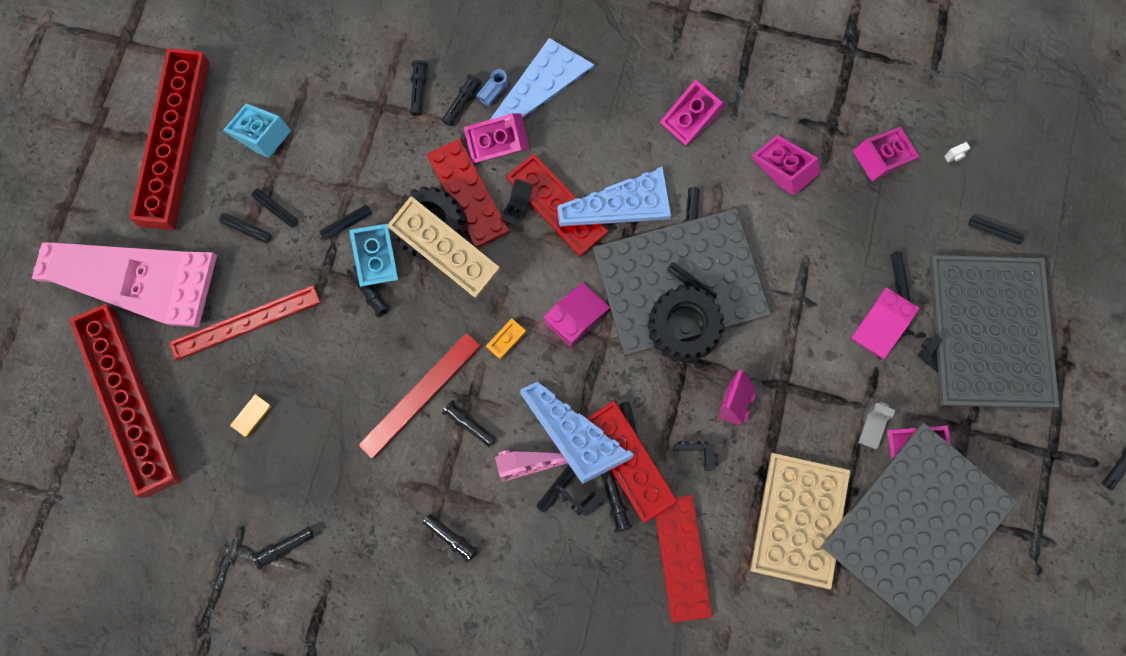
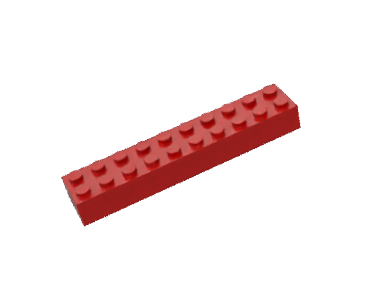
M167 48L130 214V220L138 227L175 230L210 64L204 52Z
M103 304L69 319L135 496L146 498L181 482L115 309L107 304Z

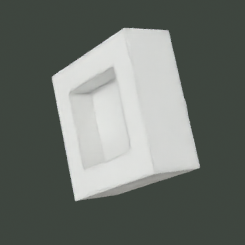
M965 142L950 149L944 157L947 162L953 160L957 162L966 157L965 154L970 147Z

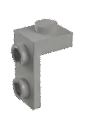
M882 402L872 405L858 442L872 449H878L886 423L889 419L893 418L895 410L891 409L890 405Z

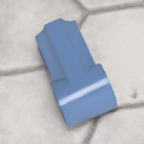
M497 69L491 73L489 81L476 95L481 103L490 106L496 97L507 89L508 79L506 72ZM497 79H503L502 82H496Z

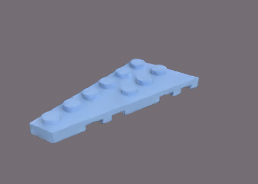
M549 38L491 119L511 113H521L522 118H524L529 113L536 111L537 107L547 103L565 90L573 81L580 79L584 73L594 69V64Z
M659 167L650 173H643L640 177L630 178L614 184L603 191L593 192L587 197L577 198L559 205L557 208L559 226L670 219L671 213L663 167Z
M539 382L521 389L520 394L582 484L633 458V453L629 450H624L619 446L620 443L608 438L600 428L580 413H575L568 404H563L555 398V395Z

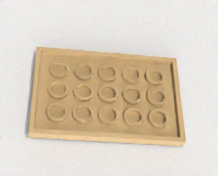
M771 453L750 572L831 589L836 559L820 546L843 518L850 470Z

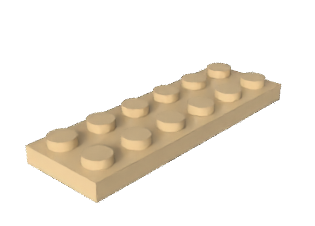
M410 196L387 225L388 228L476 299L501 269L412 196Z

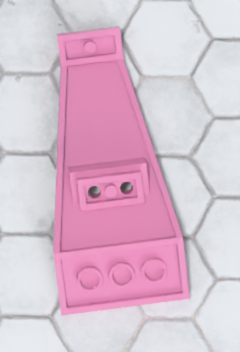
M42 243L32 279L59 284L169 326L199 327L217 255L212 252H182Z

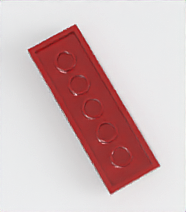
M460 139L426 154L444 190L452 195L463 207L467 217L465 222L468 224L466 231L476 249L509 233V229L504 220L500 219L501 215Z
M534 153L506 176V179L512 186H514L516 179L533 185L529 204L579 257L608 234V231L602 224L559 226L558 206L577 198Z
M615 400L587 418L600 428L604 435L611 440H616L620 443V447L634 454L632 459L611 469L643 523L648 522L679 502Z
M693 495L676 497L679 502L655 516L671 623L712 617Z

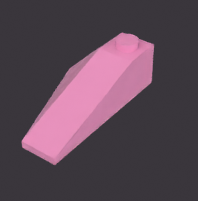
M510 450L499 452V456L495 457L502 482L568 464L562 453L510 452Z

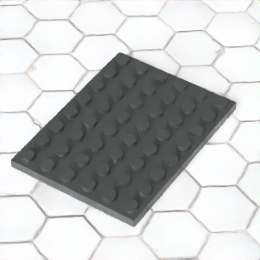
M737 208L592 248L624 356L654 348V342L650 340V332L648 330L649 315L654 304L662 294H666L672 288L674 290L678 286L688 288L687 285L667 271L672 262L717 293L714 303H719L721 307L720 313L724 315V328L771 315ZM688 308L674 310L669 315L667 322L669 331L679 340L699 336L704 328L701 317L695 311Z
M932 255L930 257L935 335L943 339L937 347L941 406L1058 408L1059 401L1044 258Z
M920 423L820 547L913 626L918 627L1018 501L925 423Z

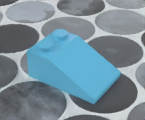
M245 104L223 130L248 148L267 158L275 152L277 147L291 132L290 128L279 116L249 104Z
M388 224L349 230L360 287L398 280L389 229L387 227Z

